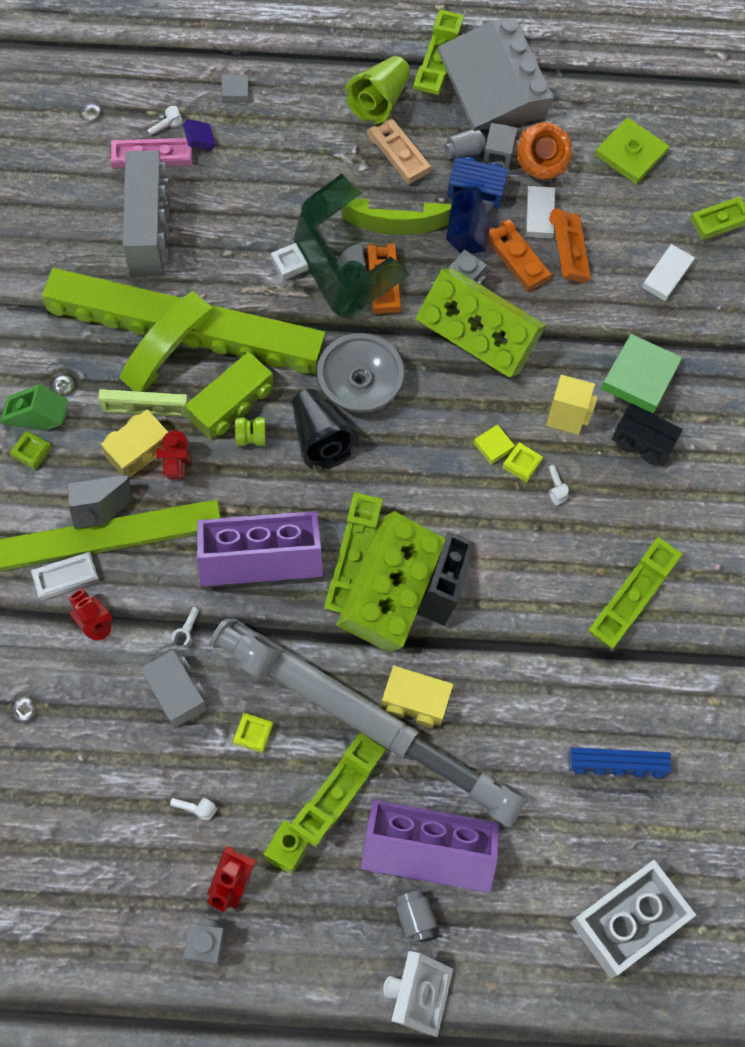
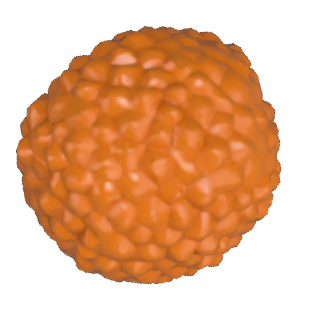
M542 122L528 127L521 133L522 137L519 138V144L517 145V159L519 165L522 166V169L527 174L536 179L548 180L565 173L573 154L571 150L572 143L566 131L552 123Z

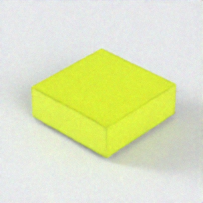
M498 424L474 439V445L490 465L512 452L515 448V445Z
M518 442L503 463L502 468L527 483L542 462L543 456Z
M243 712L233 744L263 754L274 725L273 722Z

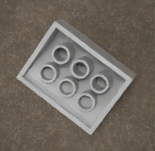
M515 17L492 20L438 46L437 51L474 131L490 129L491 123L513 125L546 118L554 97Z

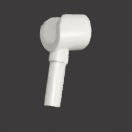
M170 106L165 110L166 119L147 130L150 136L168 126L177 128L181 125L182 118L177 106Z
M550 465L549 470L555 487L549 490V496L554 505H559L567 501L569 489L565 483L562 484L556 465Z
M193 607L183 628L176 629L173 632L171 638L174 644H176L181 634L187 635L183 645L184 648L192 644L193 639L190 632L200 611L198 608Z
M172 798L170 806L194 813L203 821H209L217 811L215 804L206 798H202L198 806Z

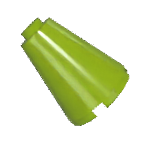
M392 56L353 76L345 86L348 94L346 102L351 111L360 120L365 122L367 120L375 121L373 124L384 122L391 115L410 76L408 63L399 56Z

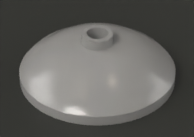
M366 333L349 334L333 341L323 351L317 366L318 383L325 397L337 407L357 413L372 412L389 404L399 393L404 378L403 362L396 349L386 340ZM363 380L365 383L357 384L356 381Z

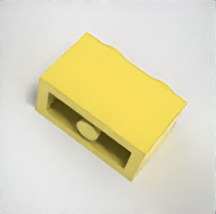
M560 375L546 426L579 435L582 425L588 426L591 414L595 408L597 396L592 395L595 384Z
M147 409L143 413L131 417L127 425L120 430L108 434L104 442L101 443V447L105 457L121 475L128 474L130 478L156 459V450L163 449L162 439L168 431Z
M393 665L382 698L381 708L396 718L407 716L416 719V723L424 727L433 728L434 725L441 727L453 684Z

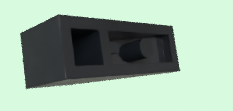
M449 531L445 536L446 540L416 613L443 626L458 603L475 546L474 542Z

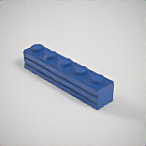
M571 747L569 750V771H573L576 775L592 772L596 776L612 773L616 777H624L626 774H631L635 778H644L645 775H650L655 779H664L665 776L671 773V752Z

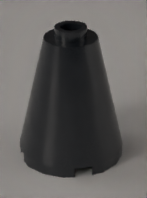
M304 389L296 394L292 400V408L304 463L311 469H314L313 466H321L322 470L338 466L352 455L350 452L352 447L355 445L357 448L358 437L355 431L316 390Z

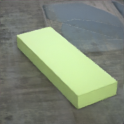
M99 389L98 399L103 412L141 414L148 409L152 415L187 417L185 405L188 403V397L185 394Z

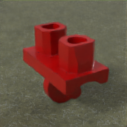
M169 431L162 439L163 449L156 450V458L163 463V476H167V479L185 480L186 464H192L193 458L187 450L188 439L181 431Z
M82 588L67 598L74 608L69 614L86 636L92 640L99 641L105 639L110 634L112 626L110 621L113 618L96 597H89Z
M227 845L207 894L210 896L207 903L222 912H225L228 906L236 909L241 902L257 861L247 858L244 854H237L232 847Z

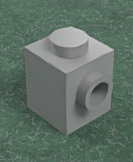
M491 123L483 163H498L503 168L509 169L512 155L517 156V145L519 144V139H516L517 128L505 124Z
M466 250L449 266V268L456 269L482 286L486 283L487 264Z
M199 919L198 924L189 923L183 955L186 962L220 967L226 933L223 928H218L219 922Z

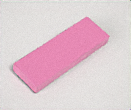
M186 138L111 140L112 168H125L126 151H159L161 162H166V166H193V147L188 146Z

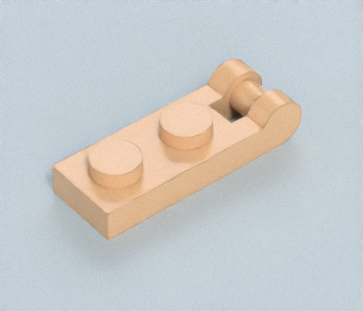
M391 117L382 122V125L367 129L370 141L379 147L408 185L431 172V165Z

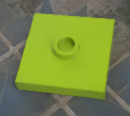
M627 117L595 150L594 156L637 185L668 152L670 146Z

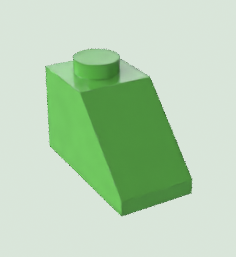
M38 384L8 396L0 422L6 425L42 431L58 427L66 418L68 399Z

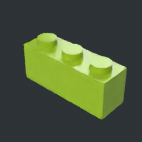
M248 351L185 405L187 419L210 441L217 435H223L236 418L245 416L257 400L264 399L271 393L274 387L273 373Z

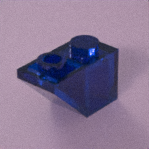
M476 186L453 192L446 240L460 254L464 250L470 254L486 251L490 226L480 189Z

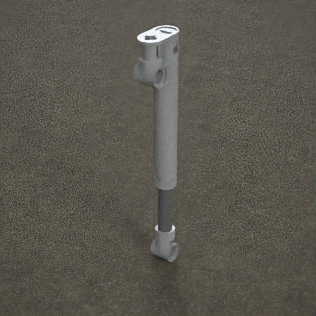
M237 619L223 620L214 631L209 645L213 648H224L232 653V658L239 661L237 664L248 673L260 678L268 676L274 678L388 750L391 749L394 754L402 759L408 755L468 792V798L488 809L487 813L500 823L512 827L528 800L519 790L505 783L501 786L484 773L479 776L419 739V731L410 726L407 727L398 718Z

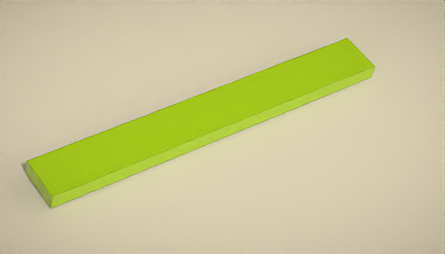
M215 499L112 518L105 525L79 529L69 526L0 539V572L65 560L90 552L92 555L197 535V520L220 518L218 502Z

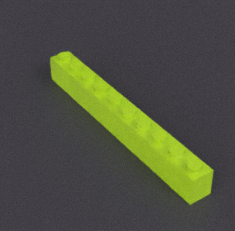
M52 268L42 293L46 310L54 315H68L76 317L83 322H98L112 329L119 327L130 330L137 335L147 334L155 323L182 299L57 268ZM214 305L210 306L215 310L197 331L192 328L181 341L192 348L203 347L211 349L218 354L228 353L240 358L249 351L259 361L266 362L272 367L283 366L294 369L301 374L312 373L316 375L320 356L326 346L325 331Z

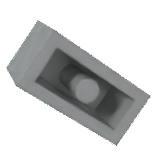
M172 650L140 668L146 682L174 729L207 710L203 701L208 698L199 681L193 684L188 675L193 671L184 656L178 658L175 651Z

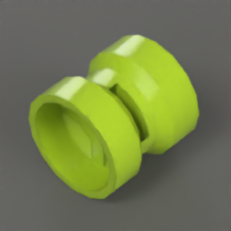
M245 417L236 418V447H243L254 443L256 446H266L265 417H256L254 420H247Z

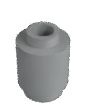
M473 129L448 137L447 143L444 144L447 158L449 160L452 159L454 163L456 157L473 158L479 156L482 151H485L486 147L482 132L480 130L474 131Z
M415 890L397 898L399 906L396 909L406 939L413 938L414 942L418 943L434 937L432 931L437 929L438 926L427 896H423L422 890Z

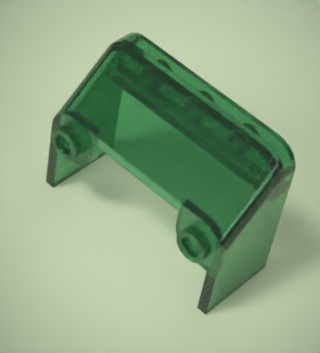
M341 173L304 201L293 240L306 260L308 269L331 310L342 318H349L410 274L391 256L369 272L358 261H349L340 266L318 225L362 194L360 189Z

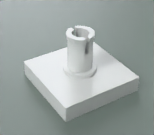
M409 951L402 979L389 976L385 980L383 987L386 998L397 999L392 1021L423 1034L438 1037L453 968L421 953Z

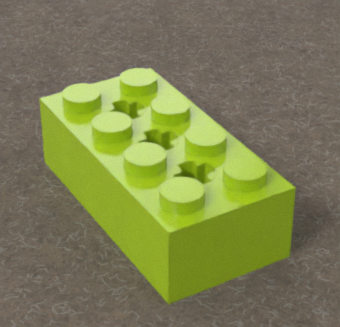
M452 267L441 269L415 318L420 323L509 378L520 374L547 326ZM455 303H458L456 307L458 310H460L458 313L455 311L454 308ZM478 317L482 318L481 324L484 325L483 327L478 325ZM502 332H506L505 338L508 340L507 342L502 340Z
M395 511L380 519L336 626L387 652L402 648L446 539Z

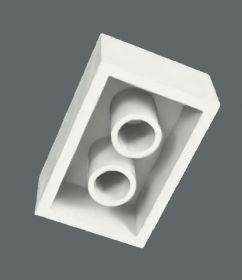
M652 860L573 919L570 924L609 978L612 979L685 925L696 914L657 862Z

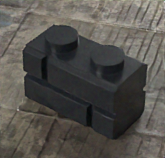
M630 403L611 440L615 441L622 450H633L642 455V458L650 464L664 466L683 429Z

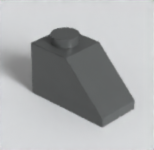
M128 474L68 483L69 510L74 529L105 525L133 501Z

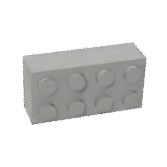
M126 151L123 250L130 277L163 276L164 265L169 264L168 248H166V241H169V227L166 225V218H169V202L166 201V195H170L169 178H167L166 162H161L159 151Z

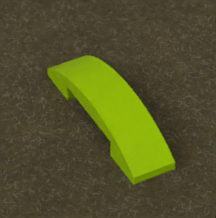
M439 9L433 27L432 38L423 64L419 67L413 89L439 95L448 73L437 49L438 46L460 36L464 15Z
M342 198L341 218L357 227L372 232L390 235H414L440 229L449 225L451 204L424 202L423 212L370 209L369 199Z
M194 291L184 296L144 336L128 359L119 378L133 391L145 392L159 376L156 373L159 367L192 328L197 331L215 309Z
M357 492L353 493L346 520L347 525L324 609L338 613L342 612L378 527L383 504L382 498Z
M657 537L587 632L613 649L653 597L683 553L660 537Z
M360 732L343 754L339 764L312 800L305 804L288 829L316 847L348 808L383 757L386 749Z

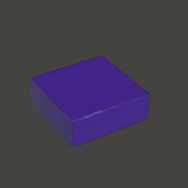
M190 119L184 122L183 128L188 146L212 151L216 144L210 124Z

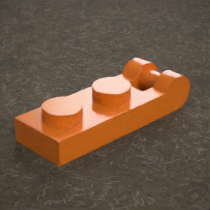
M555 208L550 213L549 221L555 227L563 278L585 283L591 279L580 216L571 212L566 214L564 210Z
M510 219L501 222L500 226L496 229L492 227L485 231V238L489 245L527 292L550 280L551 273L516 231V227ZM506 236L509 241L503 243L501 238Z
M387 243L386 246L376 247V244H367L372 314L400 313L401 303L395 243Z

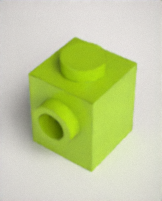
M283 820L263 855L266 861L293 876L311 844L288 829L290 823Z

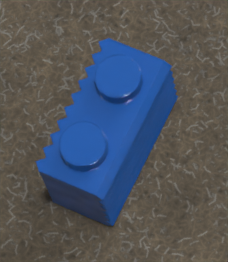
M456 157L449 180L447 196L454 199L458 198L465 202L467 197L493 202V207L498 209L503 198L509 169L503 168L498 163L485 164L477 162L472 157Z

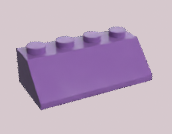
M317 511L197 520V559L201 586L323 577Z
M373 800L360 869L378 874H391L402 876L406 879H418L435 882L439 885H451L467 888L471 891L491 893L498 857L499 822Z

